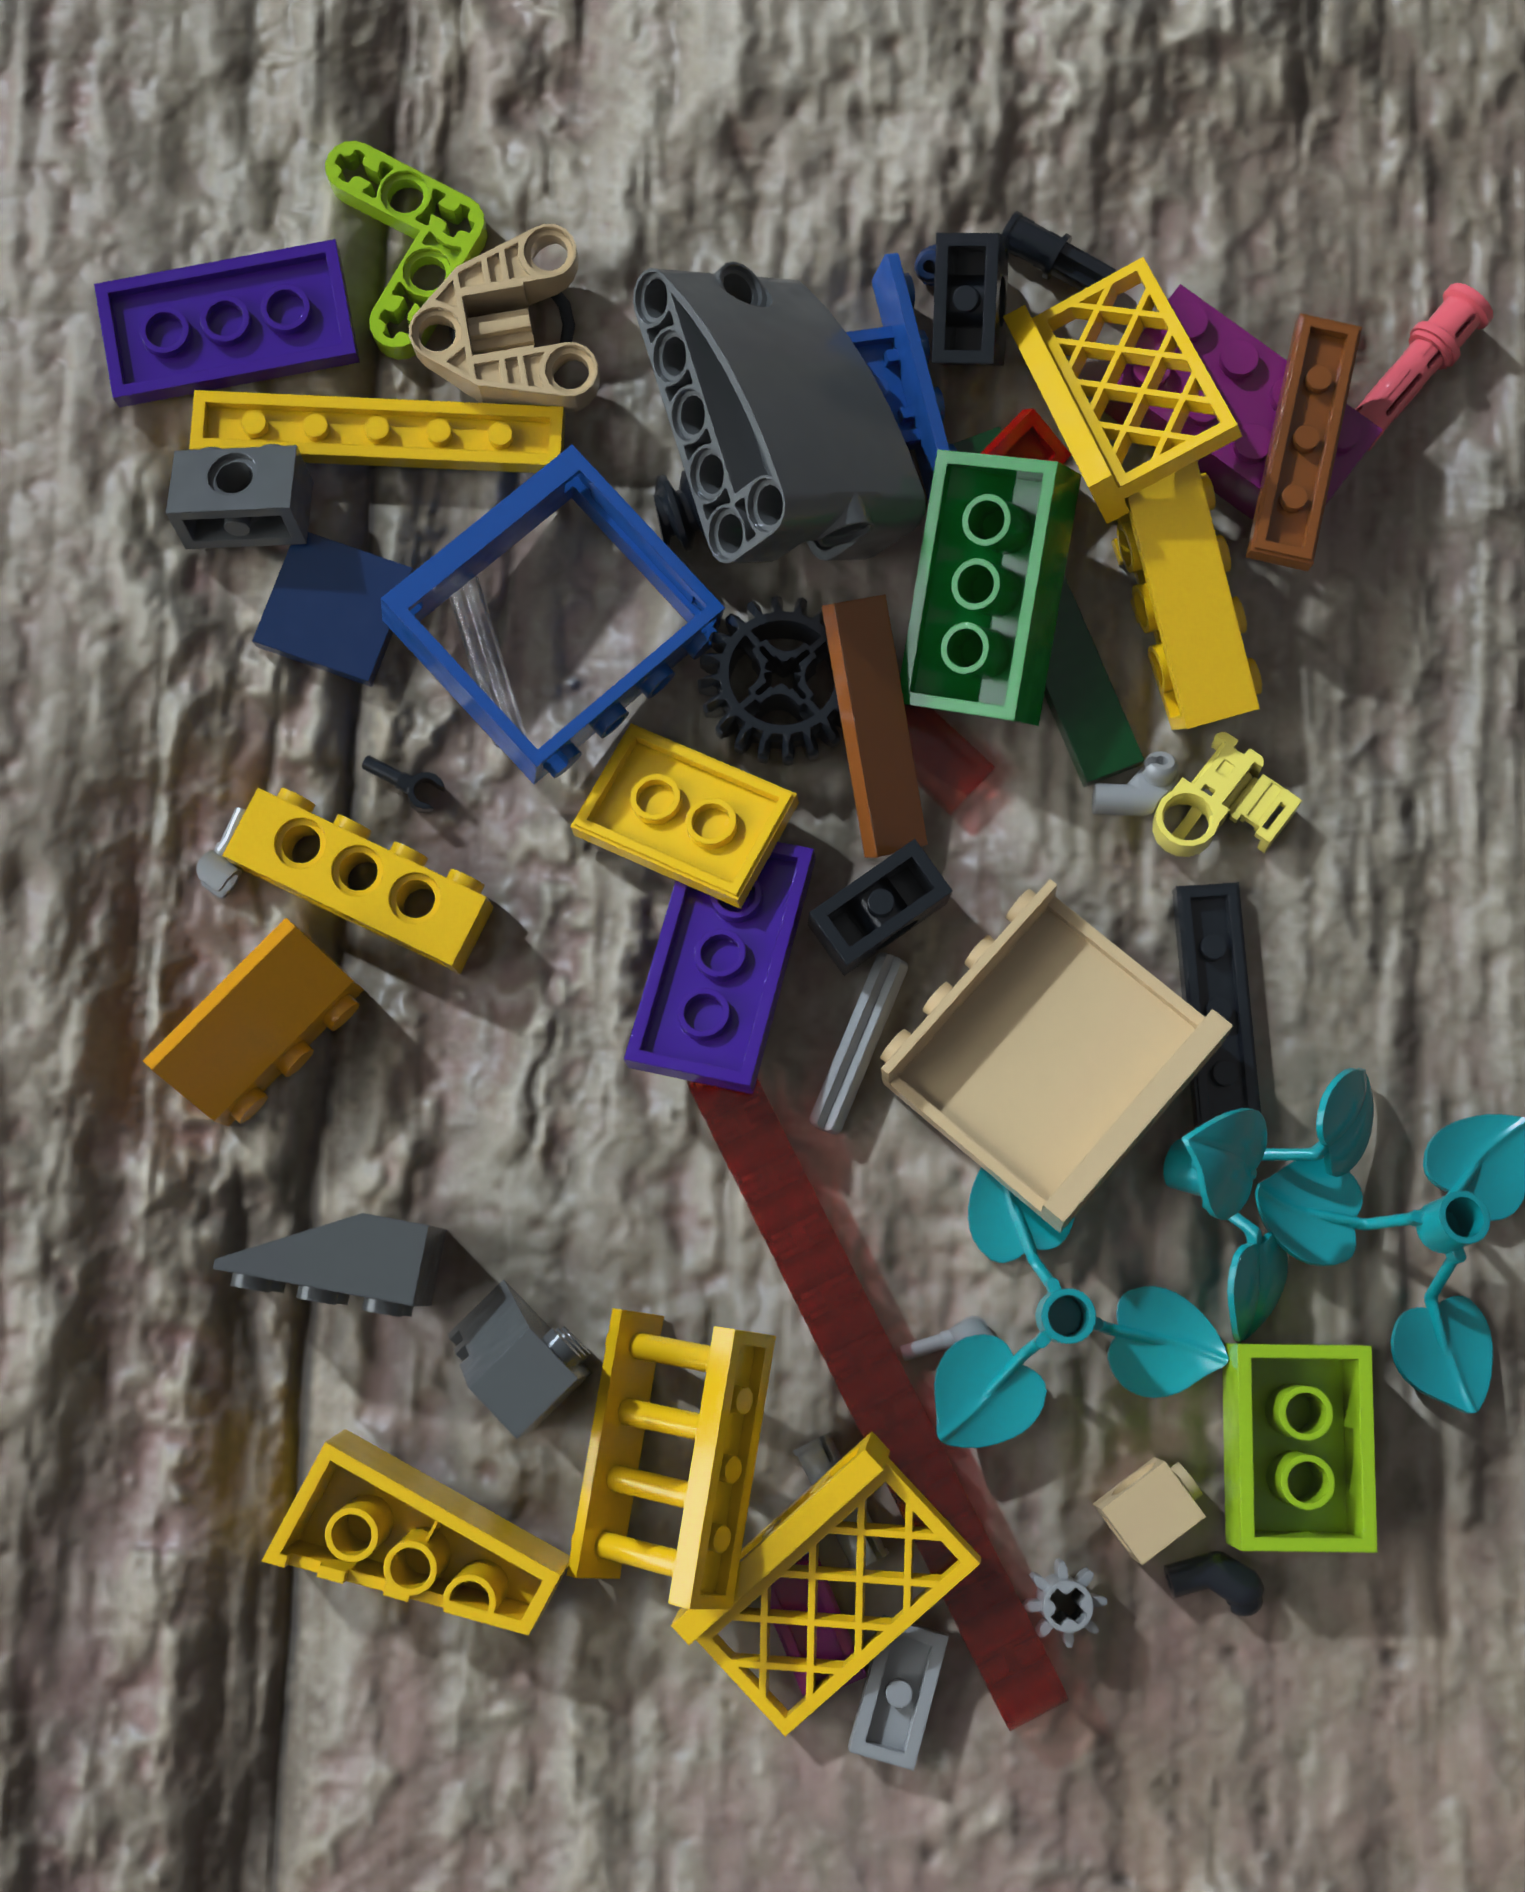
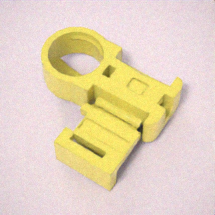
M1219 732L1215 735L1211 748L1216 750L1194 780L1189 782L1182 777L1174 789L1161 799L1153 818L1152 832L1156 842L1166 852L1179 857H1191L1200 854L1210 846L1216 831L1223 824L1229 813V819L1234 823L1241 818L1240 821L1242 823L1246 821L1254 827V831H1256L1254 836L1260 840L1257 849L1265 853L1296 813L1302 800L1264 774L1257 779L1264 765L1263 757L1251 748L1245 754L1241 753L1236 749L1238 739L1227 732ZM1204 789H1207V790H1209L1213 795L1210 796V795H1208L1207 793H1205L1203 790H1204ZM1176 805L1192 806L1171 834L1164 825L1165 811ZM1280 805L1281 807H1283L1284 809L1282 810V812L1278 814L1277 817L1270 824V826L1267 829H1265L1263 826L1271 817V815L1275 812L1278 806ZM1203 814L1208 823L1206 833L1195 840H1184Z

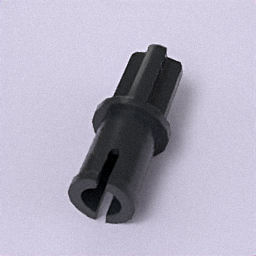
M1018 211L1011 216L1002 232V235L1009 239V252L1043 271L1042 277L1046 280H1049L1053 275L1082 291L1116 272L1113 267L1070 244L1072 240L1071 235L1066 233L1061 237L1036 224L1035 221Z

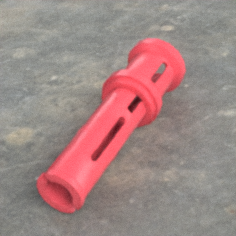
M1454 283L1446 289L1443 294L1442 305L1428 321H1421L1415 325L1410 332V346L1355 409L1383 429L1375 442L1438 369H1446L1455 364L1461 356L1460 347L1476 329H1484L1494 318L1489 302L1474 288L1466 284ZM1375 442L1372 444L1368 451L1372 449V447L1375 445Z

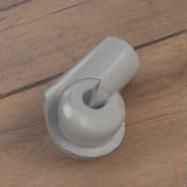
M1154 752L1146 757L1144 765L1127 784L1094 783L1092 813L1123 816H1147L1154 813L1161 799L1172 791L1179 781L1177 772L1179 765L1177 760L1167 752Z

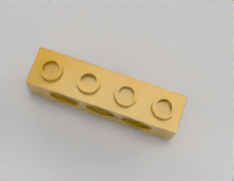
M257 788L222 855L237 868L459 975L461 974L494 908L489 899L481 894L485 887L483 883L455 869H450L447 877H444L424 867L428 860L426 856L399 842L394 841L390 850L368 840L372 833L371 830L345 816L338 814L334 822L331 823L313 814L312 811L316 805L293 791L281 788L278 795L275 796ZM318 836L320 838L318 854L308 862H294L292 851L295 844L303 837ZM364 862L376 864L378 870L377 877L370 887L364 890H352L349 888L348 877L355 866ZM419 889L433 891L435 902L428 914L419 918H411L405 915L404 904L412 892Z

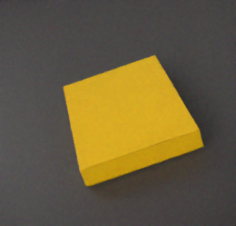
M630 723L570 827L574 836L741 909L797 808L799 801L797 793Z

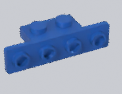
M890 253L884 255L872 278V286L883 327L846 333L871 370L890 406L908 450L915 449L929 503L937 449L957 450L953 444H948L943 426L945 417L943 394L938 386L933 387L928 369L930 345L926 332L923 329L918 330L914 315L915 287L912 277L909 273L903 272L899 254Z

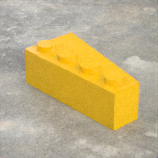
M1195 461L1125 498L1124 501L1130 512L1117 519V538L1112 540V546L1119 566L1124 564L1128 572H1134L1137 584L1132 588L1130 602L1136 621L1145 633L1153 632L1157 643L1148 647L1147 655L1171 730L1190 729L1258 710L1260 708L1256 695L1262 693V679L1259 668L1252 657L1247 658L1241 636L1247 630L1245 611L1237 596L1231 597L1226 572L1231 570L1229 548L1224 537L1216 535L1210 511L1215 509L1216 504L1213 485L1206 473L1200 474L1198 462Z
M344 1429L324 1443L261 1562L283 1568L290 1565L317 1573L316 1577L340 1584H343L345 1581L383 1591V1595L405 1602L412 1599L442 1607L445 1613L529 1636L543 1615L568 1568L570 1555Z

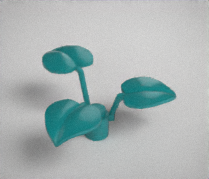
M1345 1069L1326 1087L1321 1097L1316 1119V1132L1319 1141L1310 1148H1266L1267 1126L1263 1115L1254 1109L1239 1108L1216 1116L1176 1140L1166 1155L1163 1169L1166 1185L1169 1188L1202 1197V1207L1212 1217L1230 1221L1241 1229L1246 1236L1247 1243L1241 1245L1234 1253L1228 1275V1307L1232 1334L1236 1342L1241 1343L1249 1338L1270 1316L1282 1295L1288 1273V1254L1277 1244L1274 1235L1268 1232L1262 1236L1258 1226L1238 1213L1250 1196L1253 1180L1257 1176L1256 1168L1261 1161H1316L1324 1157L1325 1170L1328 1175L1340 1177L1352 1170L1367 1148L1374 1119L1373 1094L1366 1069Z
M1485 1114L1464 1118L1441 1128L1427 1144L1424 1152L1423 1168L1428 1180L1437 1188L1448 1193L1424 1205L1421 1210H1413L1409 1213L1373 1218L1357 1217L1363 1203V1195L1359 1183L1350 1171L1340 1177L1328 1175L1325 1170L1324 1158L1316 1161H1293L1269 1178L1258 1183L1255 1199L1265 1228L1274 1235L1277 1244L1285 1252L1306 1264L1324 1267L1348 1261L1356 1249L1355 1229L1369 1231L1409 1225L1416 1227L1418 1237L1427 1248L1446 1255V1259L1424 1294L1426 1308L1416 1307L1403 1312L1395 1322L1391 1335V1353L1398 1372L1414 1389L1462 1413H1477L1486 1398L1492 1376L1493 1342L1489 1325L1482 1311L1469 1298L1452 1296L1438 1302V1297L1457 1264L1466 1260L1464 1247L1482 1240L1489 1230L1490 1222L1503 1220L1514 1214L1525 1198V1118L1513 1115Z
M982 1167L980 1168L973 1182L968 1202L967 1219L973 1241L988 1259L997 1263L1013 1261L1025 1253L1029 1265L1046 1287L1047 1294L1039 1301L1035 1312V1320L1040 1332L1035 1338L1019 1349L1014 1356L1009 1346L1003 1340L985 1334L964 1337L955 1342L945 1352L936 1369L934 1380L936 1434L943 1444L961 1448L987 1447L1010 1440L1028 1429L1038 1418L1044 1407L1047 1390L1042 1377L1036 1371L1023 1364L1029 1357L1041 1348H1045L1051 1341L1060 1344L1078 1343L1087 1338L1093 1330L1115 1336L1107 1352V1360L1112 1374L1125 1389L1136 1395L1148 1398H1162L1180 1393L1228 1363L1229 1357L1225 1346L1210 1321L1187 1299L1166 1288L1142 1286L1124 1293L1119 1299L1116 1308L1117 1324L1109 1323L1096 1317V1310L1090 1298L1076 1289H1061L1058 1279L1053 1277L1037 1253V1250H1050L1059 1246L1069 1235L1075 1217L1059 1233Z

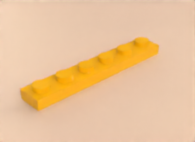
M194 390L189 449L200 450L205 447H219L222 449L261 447L266 444L297 445L305 463L537 473L563 452L566 415L563 406Z

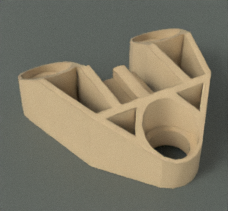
M542 224L457 266L415 313L409 324V338L417 358L427 368L479 403L563 406L565 413L576 412L588 406L596 397L600 386V373L594 354L586 346L576 342H564L535 348L529 314V305L559 294L567 289L575 279L579 258L573 236L565 228L556 224ZM559 244L567 251L565 263L553 271L540 269L533 263V259L538 252L548 245ZM445 325L456 331L453 344L445 350L431 351L421 343L422 334L428 326ZM577 360L588 368L589 376L581 387L565 389L554 381V374L569 361Z

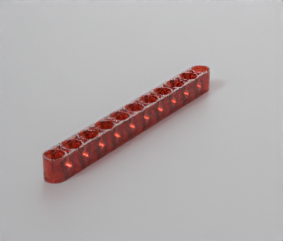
M758 1078L753 1094L686 1080L689 1090L863 1439L872 1431L890 1450L888 1458L981 1556L980 1565L942 1598L1009 1731H1012L1069 1701L1066 1691ZM886 1483L905 1521L906 1503ZM914 1513V1526H926ZM914 1539L930 1574H943L958 1560L941 1541Z

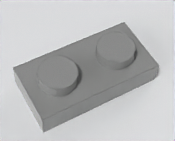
M913 1623L870 1661L848 1744L849 1752L914 1771L949 1638L947 1633Z

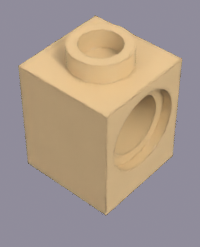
M1153 1457L1092 1504L1130 1557L1141 1565L1145 1564L1206 1517L1195 1502L1203 1493L1187 1470L1179 1462L1170 1468L1166 1461Z

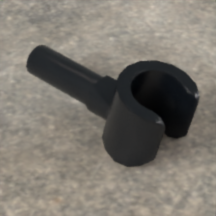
M370 755L362 763V769L391 783L397 789L408 794V801L417 812L430 813L434 811L432 806L416 799L414 792L419 785L429 783L438 790L445 792L444 783L436 774L421 772L412 776Z

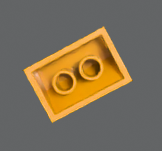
M285 918L143 1062L214 1122L230 1126L236 1120L242 1124L255 1115L265 1104L268 1096L264 1091L281 1073L285 1077H289L309 1060L314 1052L309 1045L327 1027L331 1031H335L351 1018L359 1007V1003L355 999L364 989L311 937L289 919Z

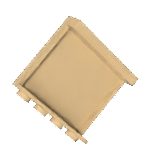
M1049 879L1037 894L1028 889L1017 899L1006 915V919L1011 922L996 940L987 935L975 946L965 960L964 964L969 968L965 975L954 987L948 982L943 983L925 1004L923 1012L928 1016L912 1034L906 1029L900 1031L884 1049L880 1058L885 1062L881 1068L882 1083L1049 1225L1061 1233L1223 1045L1233 1025L1213 1009L1206 1017L1203 1016L1056 898L1057 884Z

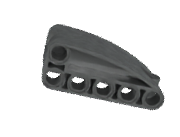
M734 261L725 263L715 273L649 268L642 272L634 288L633 304L708 546L713 556L719 562L727 564L773 562L804 542H807L812 554L821 560H866L876 556L916 529L925 514L926 501L924 491L890 406L871 370L848 334L827 307L803 283L792 279L757 277L748 267Z

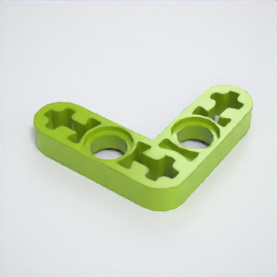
M345 141L330 151L325 162L326 176L335 196L345 204L415 239L372 309L369 318L370 330L379 350L387 357L393 359H409L416 355L409 334L399 331L394 338H391L386 325L389 321L393 324L401 323L409 309L403 295H406L414 303L407 316L408 323L410 324L415 313L436 291V289L425 291L413 284V276L420 267L432 264L439 266L446 272V279L457 266L480 255L488 238L484 213L479 204L473 199L365 143ZM362 164L367 178L379 185L377 196L372 183L360 176H354L349 183L346 182L343 170L347 168L355 171ZM403 188L417 189L423 194L421 205L409 213L398 212L390 206L392 196ZM437 203L441 218L434 215ZM464 218H467L471 231L468 233L460 230L454 237H451L447 223L443 219L458 225ZM437 325L428 326L424 330L421 339L424 347Z

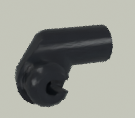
M1213 1551L1164 1565L1165 1577L1173 1598L1210 1589L1224 1598L1228 1605L1231 1606V1612L1238 1616H1251L1262 1607L1264 1585L1255 1570L1224 1552Z

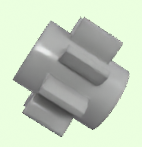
M1058 1558L1055 1559L1054 1563L1055 1574L1043 1578L1038 1573L1031 1571L1029 1576L1032 1582L1038 1586L1035 1598H1026L1021 1601V1607L1029 1612H1039L1043 1616L1037 1622L1034 1629L1037 1636L1042 1639L1055 1628L1060 1631L1063 1643L1069 1648L1074 1643L1073 1632H1077L1084 1627L1091 1633L1097 1634L1099 1632L1097 1625L1091 1620L1093 1607H1102L1108 1603L1107 1598L1103 1595L1089 1593L1086 1589L1094 1576L1091 1570L1085 1567L1073 1578L1068 1575V1568L1065 1562ZM1076 1588L1071 1597L1078 1606L1075 1612L1069 1616L1066 1612L1059 1611L1052 1617L1056 1610V1606L1050 1600L1052 1593L1059 1589L1062 1593L1069 1594Z

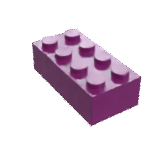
M1180 284L1168 301L1242 434L1241 438L1197 460L1200 474L1206 473L1209 476L1214 492L1253 520L1287 360ZM1145 328L1134 348L1158 351L1168 330ZM1176 348L1175 353L1181 354L1179 349ZM1126 364L1117 384L1141 388L1150 367ZM1167 369L1157 390L1182 393L1191 372ZM1200 390L1198 396L1205 397L1202 391ZM1109 400L1104 412L1123 425L1133 403ZM1347 403L1326 505L1383 430ZM1149 406L1140 427L1164 431L1174 409ZM1190 412L1180 434L1196 436L1217 425L1219 421L1215 415Z

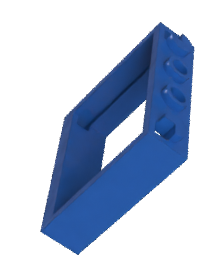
M573 444L381 597L382 621L534 785L548 773L553 778H557L566 772L582 754L578 747L592 735L597 733L600 738H604L612 733L627 718L629 712L625 707L642 693L647 699L659 693L675 676V672L671 668L689 654L693 660H696L702 654H705L711 648L709 637L712 632H717L725 610L720 601ZM572 498L688 623L537 749L420 621Z

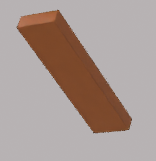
M1302 313L1299 314L1294 325L1245 558L1307 572L1313 566L1360 341L1361 326Z
M886 594L822 605L865 858H878L894 854L914 839H916L921 847L926 846L928 842Z

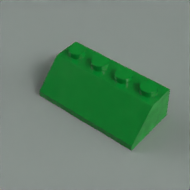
M937 449L900 674L905 705L1039 726L1082 474L1057 461Z

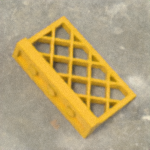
M1144 257L1033 318L1026 305L1003 316L1106 524L1130 512L1124 501L1125 498L1242 437L1238 424ZM1142 283L1145 291L1136 309L1113 307L1118 295ZM1075 319L1089 320L1079 340L1058 338L1053 333L1056 329ZM1105 322L1128 325L1119 345L1096 343ZM1144 327L1168 330L1158 351L1134 348ZM1176 348L1179 349L1181 354L1175 353ZM1065 355L1071 356L1069 362ZM1087 358L1110 361L1101 382L1078 379ZM1126 364L1150 367L1141 388L1117 384ZM1167 369L1191 372L1182 393L1157 390ZM1200 390L1202 391L1205 397L1198 396ZM1087 397H1093L1091 403H1089ZM1109 400L1133 403L1123 425L1100 421ZM1149 406L1174 409L1164 431L1140 427ZM1190 412L1215 415L1219 421L1217 425L1196 436L1180 434ZM1108 439L1116 440L1113 447L1111 446ZM1132 443L1156 447L1151 460L1125 473L1122 463Z
M872 1431L742 1548L732 1609H686L680 1607L671 1624V1627L688 1645L696 1640L785 1737L981 1563V1556L888 1458L890 1450ZM885 1482L906 1503L905 1525L866 1523L867 1498ZM858 1507L857 1522L843 1521ZM914 1513L926 1526H914ZM827 1534L856 1535V1569L818 1566L819 1542ZM866 1536L905 1539L904 1572L865 1569ZM914 1539L941 1541L958 1560L943 1574L913 1573ZM809 1552V1565L795 1564ZM780 1577L808 1579V1612L771 1609V1585ZM818 1580L856 1582L855 1615L817 1612ZM865 1583L904 1586L903 1609L893 1618L864 1616ZM913 1587H927L912 1600ZM761 1595V1608L748 1607ZM732 1620L760 1622V1654L736 1653L718 1633ZM770 1623L807 1626V1658L770 1655ZM817 1627L855 1629L854 1653L845 1661L816 1659ZM864 1630L877 1631L864 1643ZM749 1668L759 1669V1678ZM769 1670L806 1672V1695L791 1709L787 1710L769 1690ZM816 1673L829 1674L816 1686Z

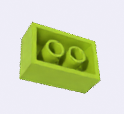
M1223 1343L1229 1357L1228 1363L1222 1367L1225 1543L1240 1551L1378 1553L1372 1346L1354 1344Z

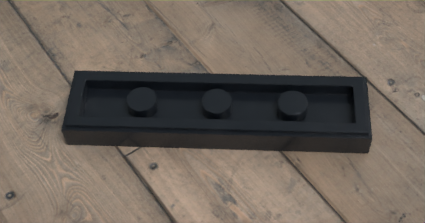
M1239 882L1176 886L1172 890L1182 999L1206 1017L1213 1009L1233 1025L1223 1045L1190 1082L1194 1129L1216 1116L1239 1108H1250L1261 1113Z

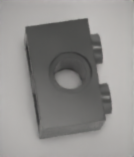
M266 444L261 447L224 449L205 447L200 450L174 451L166 515L185 549L307 544L313 480L297 445Z

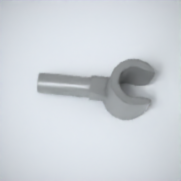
M239 807L235 808L226 830L214 851L210 850L205 853L197 863V875L202 886L221 899L230 894L242 874V870L222 856L246 811Z
M970 1316L958 1322L950 1329L940 1332L938 1335L901 1345L900 1349L904 1361L946 1350L964 1337L979 1334L994 1335L984 1319L978 1316Z

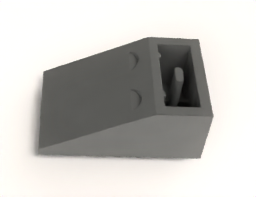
M361 1213L216 1258L213 1269L233 1273L230 1286L268 1293L271 1291L284 1293L286 1283L299 1285L296 1298L332 1305H336V1303L348 1305L349 1296L355 1295L364 1297L362 1306L364 1311L396 1317H412L414 1306H432L447 1229Z

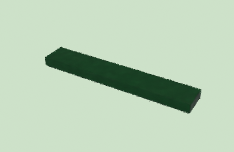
M999 426L953 443L957 451L980 454L998 436L1002 429ZM1064 575L1044 696L1082 785L1087 787L1141 766L1144 762V757Z

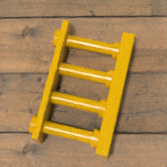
M612 1308L566 1576L574 1578L620 1579L622 1564L672 1577L668 1604L686 1609H732L776 1336L714 1326L711 1345L662 1337L661 1331L664 1316ZM656 1363L706 1372L700 1413L650 1403ZM645 1429L695 1440L688 1481L638 1469ZM634 1496L684 1508L677 1549L627 1537Z

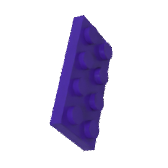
M336 239L94 284L112 397L119 408L194 394V390L211 391L360 363L341 254Z
M777 842L741 909L675 880L624 1056V1061L628 1068L753 1094L816 861L813 848Z

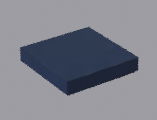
M308 532L307 544L290 545L252 642L258 648L372 687L393 635V631L382 621L381 597L413 573L414 569Z

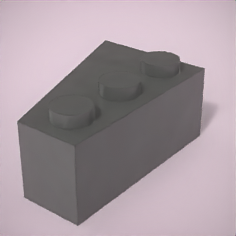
M505 1280L499 1283L448 1333L449 1339L456 1345L454 1348L455 1355L463 1361L460 1364V1368L468 1388L516 1439L536 1429L593 1373L583 1363L591 1355L587 1348L566 1327H558L556 1330L550 1328Z

